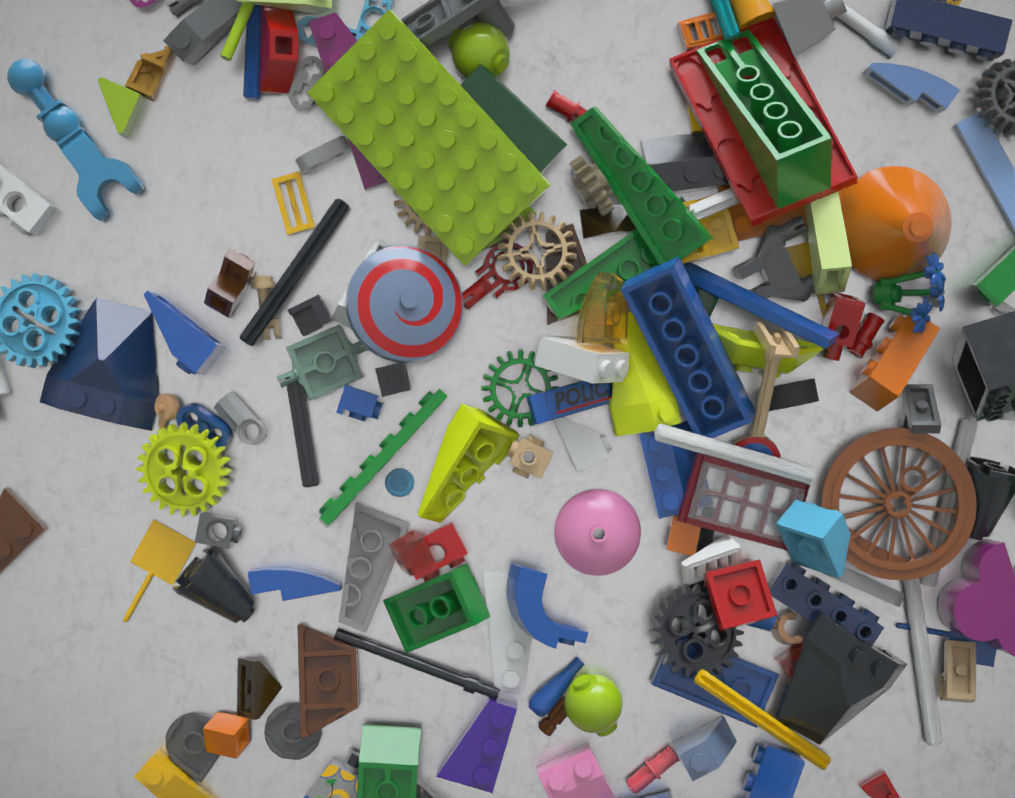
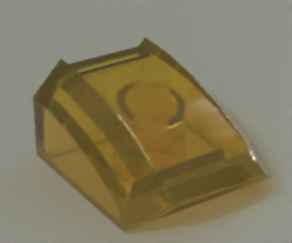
M598 272L591 283L580 310L576 343L627 344L628 304L621 292L625 282L614 273Z

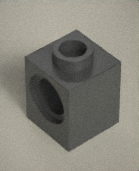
M208 512L201 513L195 543L226 549L232 548L234 543H239L242 526H238L239 518ZM216 523H221L226 527L227 533L223 539L217 538L213 533V527Z

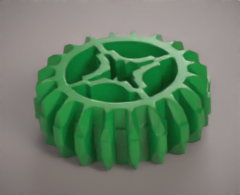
M523 349L518 350V358L513 359L511 351H507L509 359L507 362H504L501 356L496 357L497 362L501 366L497 369L494 365L489 364L488 368L495 373L493 377L484 374L483 379L491 381L490 386H481L482 391H490L491 396L483 398V402L491 400L494 402V405L488 408L489 413L498 408L501 412L497 415L496 420L500 421L505 414L508 416L506 425L511 426L513 418L518 419V428L523 427V419L528 418L530 426H534L530 411L517 413L521 401L525 397L534 394L522 393L515 404V391H512V387L505 385V383L519 384L523 375L526 374L525 382L527 383L526 386H529V390L534 391L535 394L543 392L533 388L529 383V376L533 367L542 376L545 391L559 387H551L550 381L558 379V375L548 377L547 372L551 370L534 365L535 362L532 360L535 352L530 351L528 359L523 358ZM516 364H524L521 374L516 380L499 377L506 368ZM496 385L506 388L511 392L512 401L509 410L498 400Z

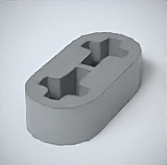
M316 56L305 57L300 62L289 91V101L298 111H307L314 106L315 101L307 92L325 74L322 61ZM313 63H316V67L320 72L319 74H313L310 82H308V72L305 68L306 66L311 67ZM304 86H308L306 94L310 99L309 101H303L300 105L295 95L296 93L301 94Z
M339 136L299 156L295 161L301 173L304 174L346 154L351 148L345 136Z

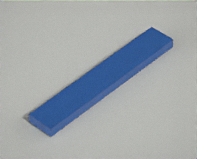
M691 262L683 264L694 286L824 349L836 343L840 333Z

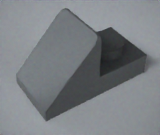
M907 384L903 390L902 426L909 429L910 433L940 434L942 424L932 384Z

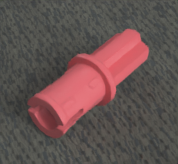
M668 745L666 749L651 761L646 760V765L627 779V786L633 793L638 794L655 779L658 778L660 780V775L680 761L679 757Z

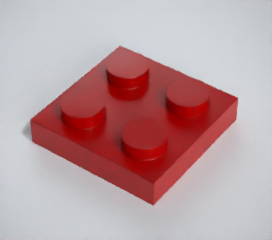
M760 559L703 574L720 631L777 616Z

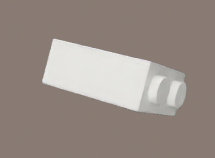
M572 336L540 337L534 365L593 384L624 382V378L629 371L628 360L630 353Z

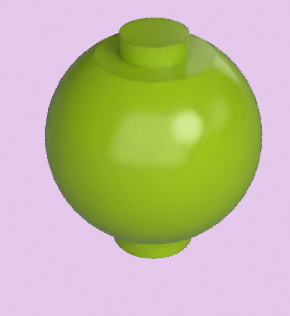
M476 22L464 28L455 29L449 37L448 45L452 49L454 65L466 78L480 64L491 71L496 77L507 69L510 57L509 43L504 33L496 26L484 22Z
M583 674L578 676L568 688L564 705L567 717L575 727L603 737L610 735L616 730L618 726L617 721L623 708V700L619 688L609 678L599 674Z

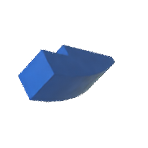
M265 567L251 569L247 572L251 595L280 590L282 601L331 593L342 589V582L309 570L290 567Z

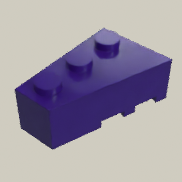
M488 697L447 758L438 768L436 777L493 793L516 715L517 703L501 698L495 700Z

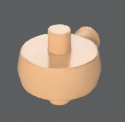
M164 393L159 395L155 401V412L160 418L159 428H167L168 421L176 418L180 410L179 401L173 394Z

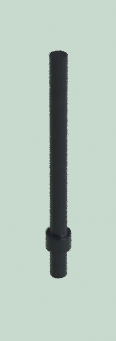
M339 628L335 633L334 639L461 686L463 691L474 694L477 692L495 700L498 698L500 689L479 681L480 678L469 674L467 677Z

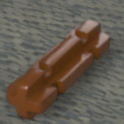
M564 696L548 713V718L545 717L539 723L538 728L547 736H551L557 729L556 725H560L567 717Z

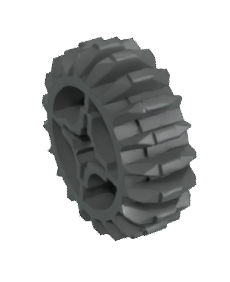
M1005 59L1001 63L996 62L992 64L990 69L988 68L982 72V78L978 79L975 83L978 89L972 95L979 99L973 105V107L981 109L977 118L985 117L987 120L984 127L993 125V134L1003 132L1004 138H1009L1012 135L1015 137V118L1005 113L1010 112L1015 116V84L1011 80L1007 81L1005 78L1015 80V60Z

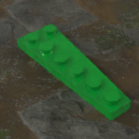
M597 107L590 108L570 123L660 265L678 256L680 260H683L713 239L706 228Z
M438 389L434 394L429 391L418 402L422 406L415 415L409 412L398 424L402 429L395 436L390 433L380 443L379 447L382 448V451L375 458L370 454L359 466L362 472L357 478L354 479L350 476L339 488L343 493L335 501L329 498L319 509L321 514L319 522L328 529L350 505L355 496L371 482L377 472L391 460L395 453L404 446L446 400L447 395L443 391Z

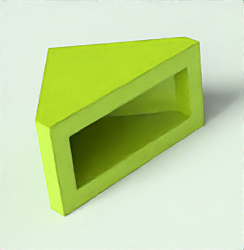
M103 77L97 79L118 134L124 138L130 136L146 98L140 93Z

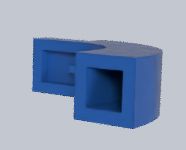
M511 563L507 578L506 597L510 613L517 625L533 639L555 649L558 642L574 646L575 641L586 644L587 631L576 626L554 622L546 615L542 604V595L548 574L537 569Z

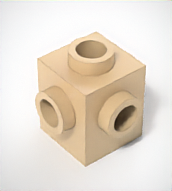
M529 435L528 439L521 437L519 442L514 440L507 456L511 457L509 464L514 466L512 470L514 473L527 479L530 474L541 479L554 452L543 447L545 441ZM527 451L534 453V459L530 462L523 459V455Z

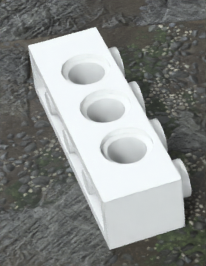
M0 164V217L4 214L13 220L10 225L23 235L26 232L37 235L57 207ZM22 197L24 206L22 210L15 212L13 202L17 198Z

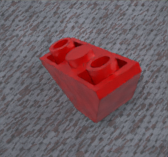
M261 5L259 92L289 94L298 62V29L292 10Z

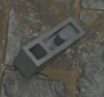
M207 0L186 16L163 41L183 62L195 65L234 24L242 2H236V0Z

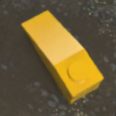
M161 749L134 776L157 798H215L192 776L177 767Z

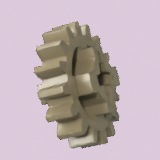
M581 155L571 161L569 165L576 176L570 180L587 207L595 206L602 216L614 210L615 207L608 197L614 192L595 163L589 166Z

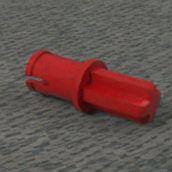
M554 90L545 105L566 117V122L568 123L570 120L573 122L588 111L579 106V101L576 104L556 90Z

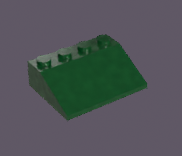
M480 64L461 84L463 89L541 174L568 145L483 65Z

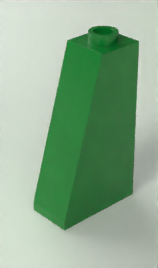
M1015 245L971 284L990 306H999L1015 290Z

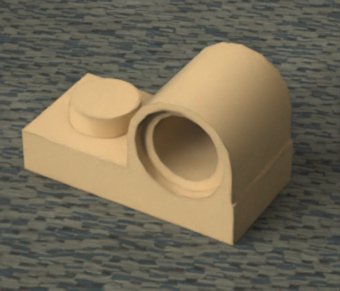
M953 640L944 642V672L940 676L938 688L941 701L964 703L976 701V642Z

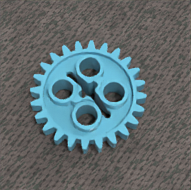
M33 273L31 279L27 275H21V283L18 280L11 279V289L5 286L1 287L4 295L3 297L0 296V354H7V361L14 362L16 360V365L23 367L27 363V366L30 368H36L38 362L39 366L47 367L48 359L54 363L58 362L57 353L64 356L68 355L64 348L66 345L75 346L70 338L71 335H80L78 331L74 330V326L82 324V321L75 319L74 315L80 313L81 309L72 307L76 303L77 298L73 296L67 297L71 289L62 287L63 282L56 279L52 281V277L44 275L41 278V275ZM33 295L34 302L30 307H27V299ZM18 307L24 313L34 316L35 320L55 331L54 335H51L44 328L35 326L33 321L16 313L14 308ZM56 309L57 318L54 322H51L50 314ZM18 319V329L12 332V323ZM41 334L42 342L36 347L35 338Z

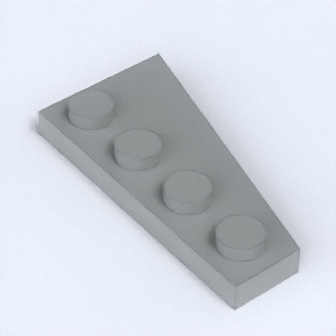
M355 503L339 622L366 633L410 524L359 503Z

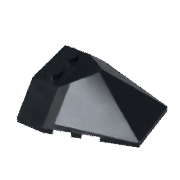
M820 611L803 635L801 641L803 647L798 661H794L792 667L794 673L790 685L785 687L775 719L820 745L890 689L907 666V663L886 650H883V652L879 651L851 634L841 623Z

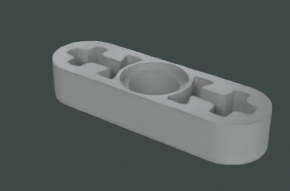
M844 567L841 578L825 574L900 607L905 596L904 593L846 567Z

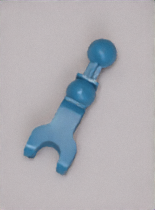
M20 59L13 62L7 73V80L11 89L17 94L29 95L41 111L36 117L39 121L43 122V130L46 136L52 141L57 142L56 144L78 173L77 196L92 216L100 221L108 216L109 209L104 203L102 194L103 189L109 183L114 181L120 182L129 192L134 194L140 193L144 186L130 165L118 159H107L85 129L80 127L77 114L71 108L66 107L63 101H54L43 86L44 71L42 67L31 59Z

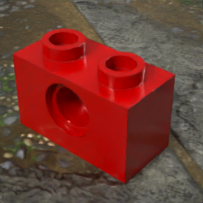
M453 521L400 549L416 581L423 578L425 582L440 574L438 569L449 565L451 569L465 562L464 556L469 553ZM437 545L444 550V557L441 560L434 561L428 556V549L431 546Z

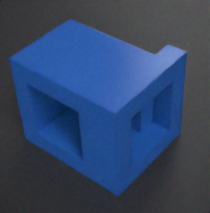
M345 385L336 413L343 415L345 410L350 411L349 417L364 422L366 417L378 420L383 403L379 402V395Z

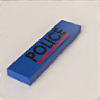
M582 380L527 396L533 424H541L609 404V400L612 398L613 383L593 384Z

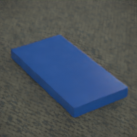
M685 635L675 641V644L680 645L683 641L691 637ZM689 644L687 655L694 659L696 649L693 645ZM664 654L661 656L651 679V685L757 728V725L698 686L693 680L692 672L688 678H682V669L677 673H671L673 664L670 663L663 666L662 662L665 656ZM728 657L732 666L725 668L721 665L722 674L716 675L712 671V676L763 711L779 677L778 673L740 657Z

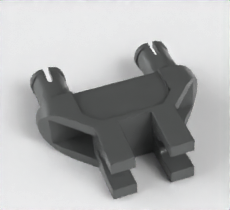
M801 215L778 227L776 224L767 226L760 238L754 256L733 267L737 277L740 279L761 271L765 282L750 289V291L764 298H769L776 294L802 302L809 300L810 294L815 292L813 274L804 278L799 277L785 248L788 240L808 232L807 225L802 224L805 221Z

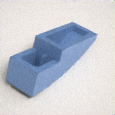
M872 62L863 72L909 106L919 98L939 113L948 108L960 91V89L942 78L904 65Z

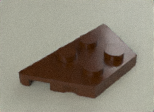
M299 624L297 625L300 738H306L359 708L358 660L356 648Z

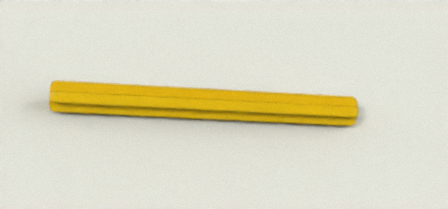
M700 670L695 676L694 682L821 770H825L828 764L831 763L830 756L705 670Z

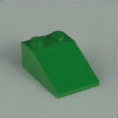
M468 563L383 600L405 653L475 626L491 617Z

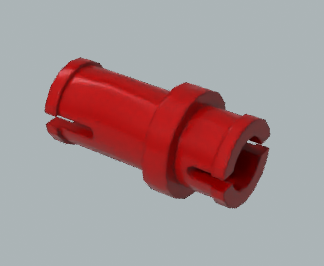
M868 312L867 317L857 332L853 347H847L846 350L858 358H863L865 352L871 350L874 345L872 341L882 324H884V319L872 312Z

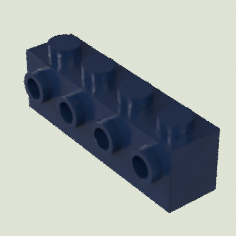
M892 0L885 31L892 33V37L896 39L909 40L910 37L920 40V44L924 46L937 47V45L948 47V51L952 53L965 54L970 52L977 54L976 58L980 60L994 61V59L999 58L1005 53L1013 20L936 0Z
M793 561L789 566L784 562L780 563L768 582L773 598L812 623L821 611L841 623L854 636L871 646L874 645L884 629L882 625L877 623L880 617L866 608L863 612L858 611L853 607L855 601L843 593H840L838 597L828 591L831 587L829 584L818 577L814 581L804 576L807 570Z

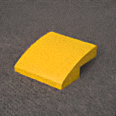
M710 196L698 200H689L683 202V204L688 208L690 205L699 202L703 199H706ZM728 208L699 220L712 235L713 239L684 258L682 262L683 264L740 249Z

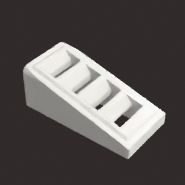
M726 534L681 562L683 583L691 585L704 580L703 574L706 572L742 564L740 545Z

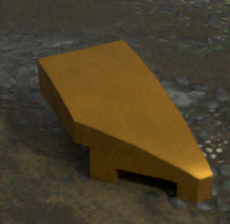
M165 46L163 50L148 54V52L141 54V60L136 62L125 87L153 101L174 52L168 46Z

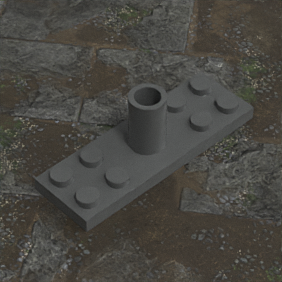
M429 0L400 19L427 49L440 38H446L451 35L457 27L472 17H475L478 22L496 26L506 37L515 28L514 21L499 0Z

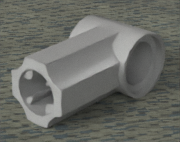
M233 391L221 398L213 407L243 443L258 445L265 440L267 436L265 424L256 418ZM250 424L257 425L259 430L258 436L253 440L248 439L245 433L246 428Z

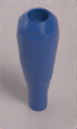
M576 657L565 669L550 679L531 697L529 708L538 717L547 715L585 664Z

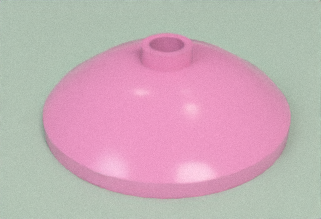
M590 489L576 494L563 505L555 522L554 536L560 555L572 568L587 575L602 576L622 569L632 560L640 544L641 526L636 511L625 498L609 490ZM600 528L604 531V536L601 539L594 538L593 532L595 529Z

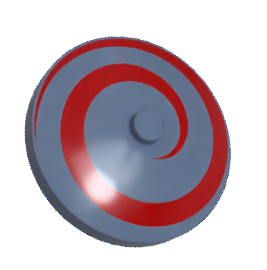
M397 245L375 252L357 268L347 288L346 313L355 336L369 351L389 361L412 363L432 357L446 347L453 339L462 320L463 296L456 276L442 259L430 251L419 247Z

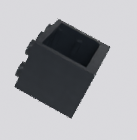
M1015 311L962 327L952 361L976 421L986 419L987 422L1001 418L1004 413L1015 412Z

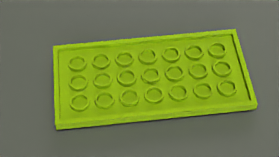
M390 9L307 92L464 266H467L551 186L548 180Z

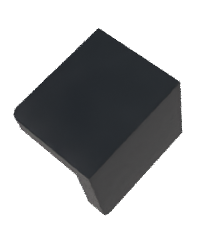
M319 294L288 309L302 336H307L334 322L322 296Z

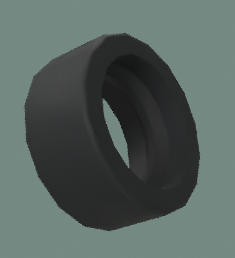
M815 379L774 386L769 411L819 401Z

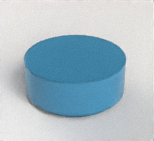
M396 468L386 476L385 487L392 496L404 497L412 491L414 477L408 470Z

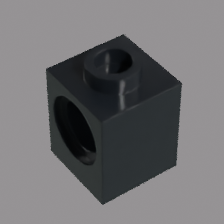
M395 363L375 368L382 397L412 390L406 363Z

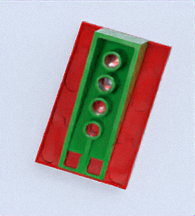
M774 17L739 30V36L734 39L725 40L722 37L669 58V65L673 71L674 78L688 101L690 110L712 148L714 157L728 180L731 191L751 227L858 183V176Z

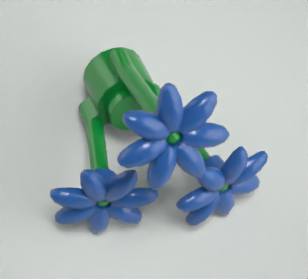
M935 252L932 253V256L926 255L929 266L925 267L923 271L894 278H881V282H876L874 286V303L881 305V310L909 315L912 322H916L913 333L918 331L923 333L925 322H930L931 320L928 314L932 310L933 305L929 303V298L926 296L939 298V312L944 308L946 277L941 272L944 264L939 262L938 255ZM925 277L930 279L931 286L936 284V287H930V289H902L901 285L896 284ZM902 296H925L922 304L917 303V308L908 309L895 305L901 302Z

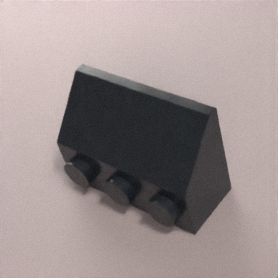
M703 132L641 140L643 159L674 194L713 190L730 186Z

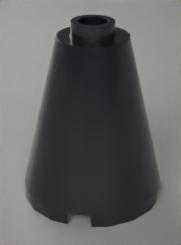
M967 457L965 466L971 475L977 502L976 518L969 538L983 540V537H990L1015 494V468L1009 466L1007 471L1005 467L1000 466V462L980 457H971L970 459Z
M209 545L202 550L206 555L202 559L196 556L176 580L179 585L173 586L172 589L178 595L233 623H238L240 620L244 623L255 611L252 607L254 600L219 552Z

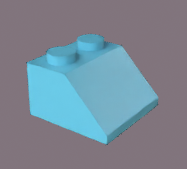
M795 500L776 523L792 561L798 565L841 578L844 572L851 536L845 517L837 510H829L813 503Z

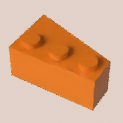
M898 314L889 326L891 332L879 342L875 349L877 352L867 362L861 372L862 374L849 393L877 412L897 399L940 330L932 322H925L923 333H919V331L913 333L916 322H912L909 315L904 314L902 316Z

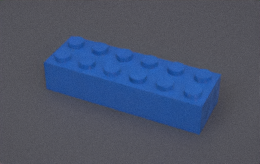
M679 256L627 279L621 288V292L693 433L715 438L751 423L756 409Z

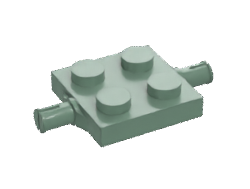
M340 324L287 346L286 350L292 361V371L277 376L278 382L282 381L279 383L281 388L298 381L304 388L309 401L363 378L357 364V354L368 349L365 346L360 347L363 345L360 341L352 344L345 337Z

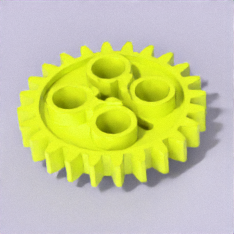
M186 422L180 424L179 429L175 423L168 426V431L164 427L157 430L158 435L152 434L148 437L150 443L142 445L141 448L146 453H142L137 457V459L144 462V464L136 468L137 471L144 472V476L138 479V482H146L148 485L142 492H152L151 503L157 499L161 501L159 510L170 506V515H173L178 509L180 510L181 517H185L189 510L193 516L200 513V509L205 513L210 509V504L215 506L219 502L217 496L222 497L226 493L222 487L230 483V480L224 477L232 472V469L224 467V464L230 460V457H221L220 454L226 447L221 446L217 448L215 444L218 437L216 436L211 440L208 439V429L201 434L198 433V424L192 426L190 430H188ZM182 445H185V447H186L185 453H184V449H183ZM165 449L173 452L174 461L166 457ZM193 450L201 453L203 462H199L193 457ZM166 477L173 480L175 489L167 486ZM194 479L202 482L203 490H199L194 486ZM183 486H184V491L186 492V494H183V492H182Z

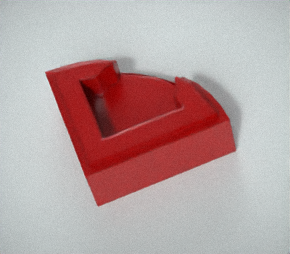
M885 771L859 784L860 788L872 798H900Z

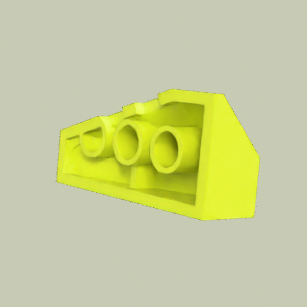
M628 312L615 316L613 349L630 353L628 360L629 371L624 378V382H613L612 398L609 400V411L615 436L655 431L659 424L673 426L682 423L677 400L633 313Z

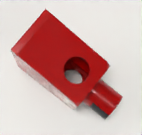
M839 292L828 293L821 325L833 331L840 325H843V328L839 332L836 343L824 349L822 357L840 361L843 346L853 347L866 304L860 298Z

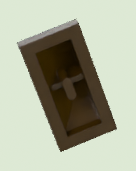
M621 204L613 205L615 207L614 210L604 216L599 213L597 208L579 210L583 239L629 233L634 231L636 227Z
M238 658L237 716L257 720L260 719L277 696L282 686L260 661Z

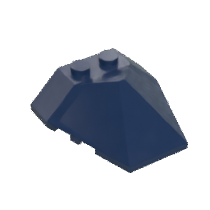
M96 298L81 320L82 324H79L75 329L80 335L71 336L70 338L75 346L66 345L64 348L68 355L59 354L58 362L53 363L46 374L40 403L119 425L153 431L157 415L155 412V401L159 396L157 388L158 372L155 359L154 316L151 311Z

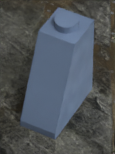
M722 715L672 743L693 782L718 769L737 743V740L725 717Z

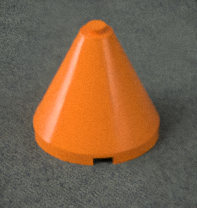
M886 166L873 169L861 175L858 183L848 187L840 198L851 264L854 270L865 277L881 281V278H894L923 271L925 267L929 266L926 255L932 256V253L935 252L940 259L947 247L952 222L949 204L939 186L920 171L902 166Z

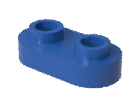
M197 403L186 404L176 415L178 426L186 422L188 430H190L192 426L198 424V433L201 434L208 429V439L211 440L217 436L218 440L215 444L217 448L227 445L232 438L230 426ZM190 414H196L197 420L192 419ZM215 429H219L222 436H218L215 433Z

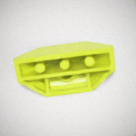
M713 324L732 364L735 365L736 371L751 373L752 368L764 371L766 361L764 358L765 349L754 331ZM795 339L800 346L798 358L782 357L778 364L776 378H780V374H789L820 353L823 348L812 342Z

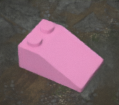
M589 742L537 766V774L549 798H615Z

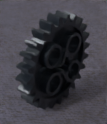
M687 584L681 587V592L677 588L671 590L672 598L669 596L662 597L665 606H655L656 611L660 615L650 618V620L657 623V627L649 629V632L657 634V638L650 643L653 645L659 644L660 647L655 652V656L664 654L665 658L662 665L672 663L671 673H677L682 669V678H688L692 672L694 680L700 670H705L711 675L712 671L716 675L722 674L721 665L725 668L732 666L728 657L738 658L739 655L733 649L734 647L743 646L740 641L736 640V636L743 635L744 631L738 630L736 627L720 631L717 623L702 630L697 636L688 638L680 645H676L675 641L695 631L696 627L706 625L716 617L707 587L701 590L700 584H694L691 591ZM699 604L706 609L705 619L700 618L697 614ZM675 618L679 619L682 623L680 633L673 629L672 622ZM713 630L717 631L720 635L719 645L712 642L711 634ZM689 644L693 645L696 649L694 659L687 655Z

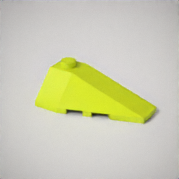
M462 403L446 429L417 515L420 518L441 523L465 499V492L475 482L480 484L486 478L483 474L494 463L499 465L506 458L513 441H516L520 434L485 411Z

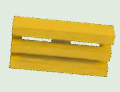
M300 171L271 179L287 235L290 236L308 229H315L316 226ZM296 179L308 222L306 224L302 222L291 180ZM285 182L297 224L295 227L291 226L280 183Z

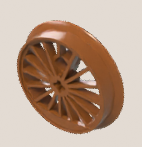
M906 428L883 429L854 441L832 464L822 491V508L840 512V498L883 504L882 506L843 515L845 519L884 510L857 532L849 528L851 536L846 560L856 568L882 579L912 580L940 570L950 563L963 549L971 535L976 518L977 502L975 488L971 475L961 458L948 445L927 433H910V430ZM887 446L902 447L897 490L885 452V447ZM908 447L923 452V456L917 466L905 467ZM877 449L880 450L891 491L865 460L864 456ZM931 456L941 465V468L927 478L925 471L921 467L927 457ZM860 460L886 495L848 473L856 462ZM910 470H915L920 474L921 481L916 487H909L905 483V475ZM944 471H946L953 484L951 488L911 498ZM845 477L882 497L883 500L840 494ZM950 492H955L956 496L955 509L912 504L915 501ZM902 496V503L905 505V508L903 510L897 509L894 512L892 510L894 505L890 501L892 498L898 499ZM912 508L955 514L951 529L943 528L913 511ZM909 513L946 534L945 539L939 546L934 548L909 516ZM888 514L872 543L860 536V534ZM893 517L888 552L876 544ZM904 517L929 547L930 553L915 559ZM898 518L910 560L893 554Z

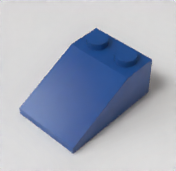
M147 290L144 297L171 354L178 359L176 365L189 375L191 373L193 375L206 374L225 350L226 346L160 294Z

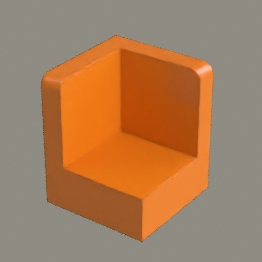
M678 515L670 516L667 550L694 555L701 527L677 521Z
M217 712L203 728L205 748L209 753L237 759L251 742L248 718Z

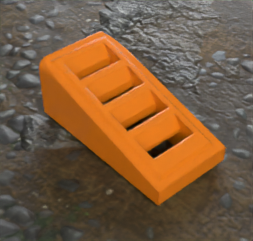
M715 12L685 19L677 24L685 52L723 37ZM716 20L720 33L719 35H715L711 24V21ZM705 23L709 37L704 38L700 24ZM690 27H695L698 40L693 41Z

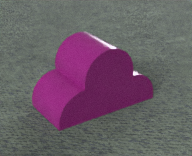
M984 539L976 542L966 551L961 565L963 577L949 582L941 591L938 599V613L944 625L951 631L976 641H986L991 647L1015 657V574L1005 542Z

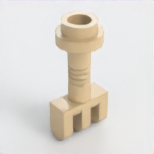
M270 275L253 277L254 282L251 283V289H257L259 308L269 295V288L274 287V281H271ZM281 318L272 319L263 331L264 340H270V328H274L275 339H282Z

